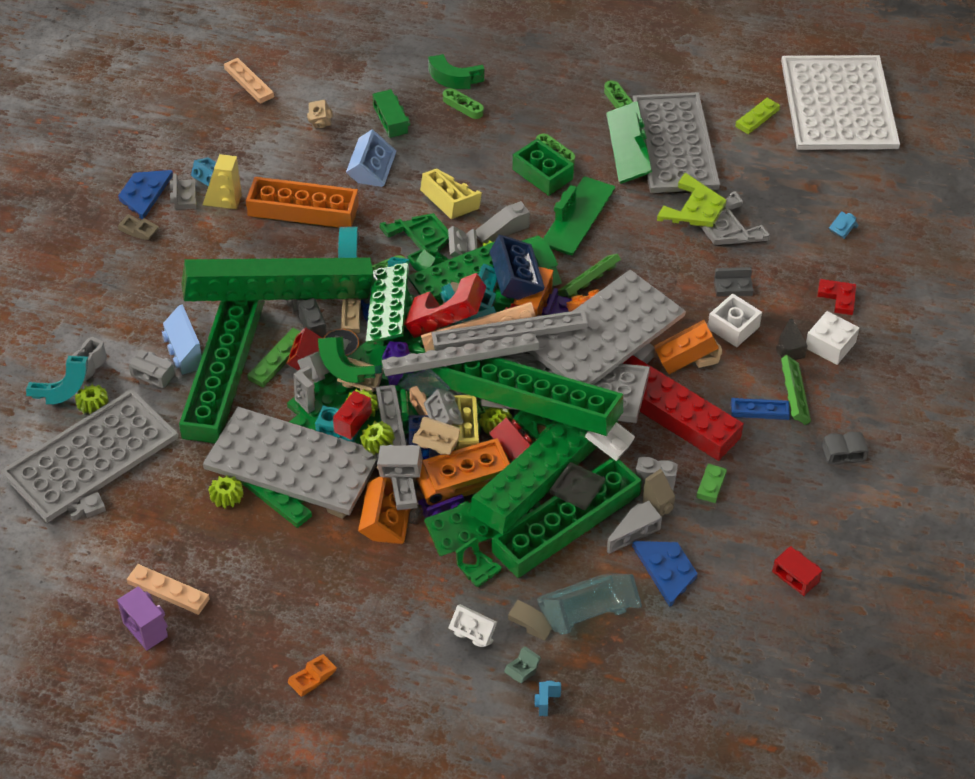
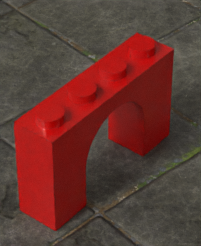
M475 273L462 278L456 293L441 306L430 291L414 297L404 325L412 336L416 338L476 315L481 305L486 285L479 275Z

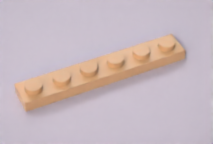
M529 302L437 331L536 316L533 305ZM432 333L421 335L425 351L434 350Z

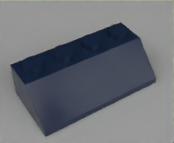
M499 234L490 249V255L501 295L509 299L520 300L543 291L545 287L532 244Z

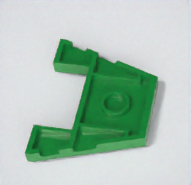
M434 213L412 217V220L407 221L395 220V223L386 224V222L380 223V229L387 238L404 231L418 246L419 251L407 256L412 267L423 249L438 253L449 243L448 229Z

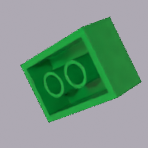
M537 138L513 154L512 170L549 196L573 180L574 164Z

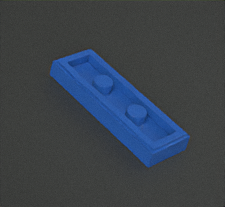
M731 398V416L789 420V401Z

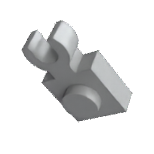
M98 492L79 499L80 504H72L67 507L68 513L75 511V513L70 514L72 521L78 520L84 514L89 518L106 511Z

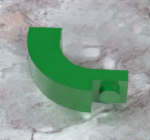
M444 54L428 57V70L431 77L445 87L471 89V84L484 82L485 69L483 65L458 68L450 65Z
M540 236L522 240L532 244L538 267L553 270V286L561 284L562 282L556 267L558 263L547 242Z
M343 337L318 339L321 359L326 368L337 378L346 382L360 383L365 382L364 378H375V374L382 373L381 365L358 366L350 362L345 355Z

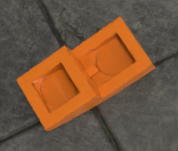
M322 654L307 662L305 669L290 676L288 684L302 697L328 679L336 671L337 667Z

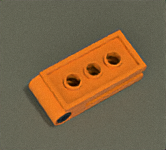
M498 438L452 451L450 455L441 454L422 460L420 477H416V480L427 504L432 506L461 494L464 497L479 492L510 463Z

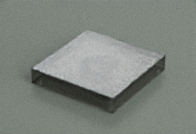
M570 462L551 487L550 494L586 510L605 484V478Z

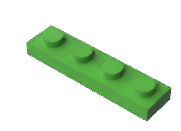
M619 255L606 256L559 289L558 295L562 297L567 296L568 298L575 296L578 293L577 290L588 287L591 284V280L599 279L603 276L604 271L615 268L616 263L621 260Z
M292 328L247 375L248 380L264 388L287 363L295 337L301 331Z
M786 355L781 358L782 371L785 376V386L789 395L788 400L792 410L791 415L796 421L798 420L806 425L811 422L799 363Z

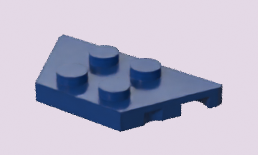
M173 171L134 173L118 195L119 201L127 205L132 212L138 213L140 219L145 218L173 177Z
M633 542L632 547L669 607L672 606L675 599L680 594L682 595L686 591L687 586L692 584L697 578V572L678 542Z

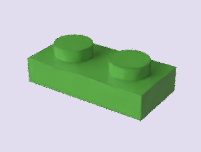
M708 464L696 498L716 503L727 469Z

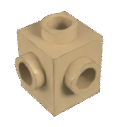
M324 99L309 103L307 118L315 129L324 128L331 125L333 113Z

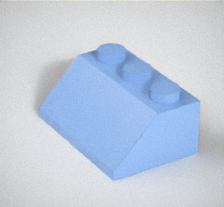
M372 129L359 137L346 173L357 183L383 187L396 150Z
M182 304L163 323L164 331L162 332L164 342L169 343L167 348L170 356L174 355L173 363L175 368H179L181 374L184 375L197 371L202 355L200 343Z

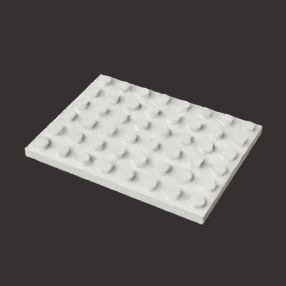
M880 55L782 56L781 62L797 150L899 149L900 142Z

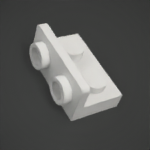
M616 422L607 436L588 431L585 438L617 461L629 448L635 436Z
M459 604L456 607L449 629L453 630L456 636L461 638L467 637L473 640V644L484 647L492 644L493 639L491 637L497 622Z

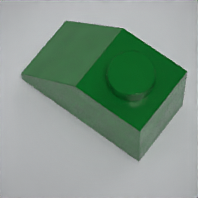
M423 249L413 268L419 272L449 259L443 254Z

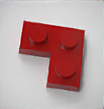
M820 279L817 297L836 299L834 313L853 315L856 284Z

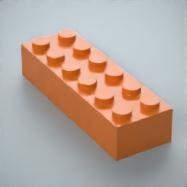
M254 177L246 199L248 216L339 228L352 227L359 205L358 189Z

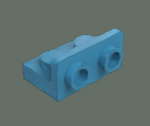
M208 157L194 160L191 176L209 186L216 162Z

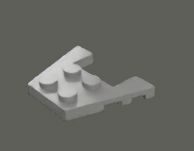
M736 191L730 193V196L726 199V206L713 227L700 226L714 245L768 241L770 238V234L763 225L745 230L730 211L743 205V200Z

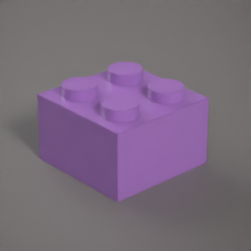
M138 586L117 599L123 624L146 651L168 637L166 631L168 625L163 618L165 613L160 605L156 606L153 603V599L147 591L143 592Z

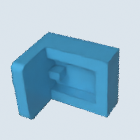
M841 211L829 229L845 239L852 228H857L859 225L854 215L851 213L845 214Z
M539 682V694H535V707H539V716H548V697L561 696L560 682Z

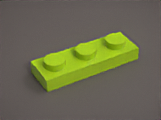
M766 98L737 120L735 127L750 134L778 112L780 105Z

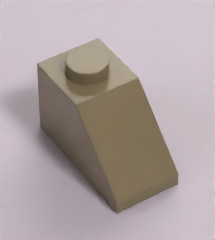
M659 469L645 479L642 503L650 501L660 516L669 514L674 508L675 495L664 472Z

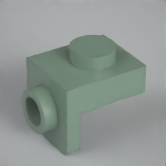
M523 647L518 658L506 665L504 672L511 676L512 679L523 683L535 674L541 657L527 647Z

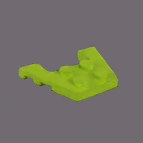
M684 173L678 182V188L692 192L691 196L681 211L663 206L657 215V221L663 222L666 219L672 220V223L684 221L690 222V225L713 227L726 206L727 200L687 173Z

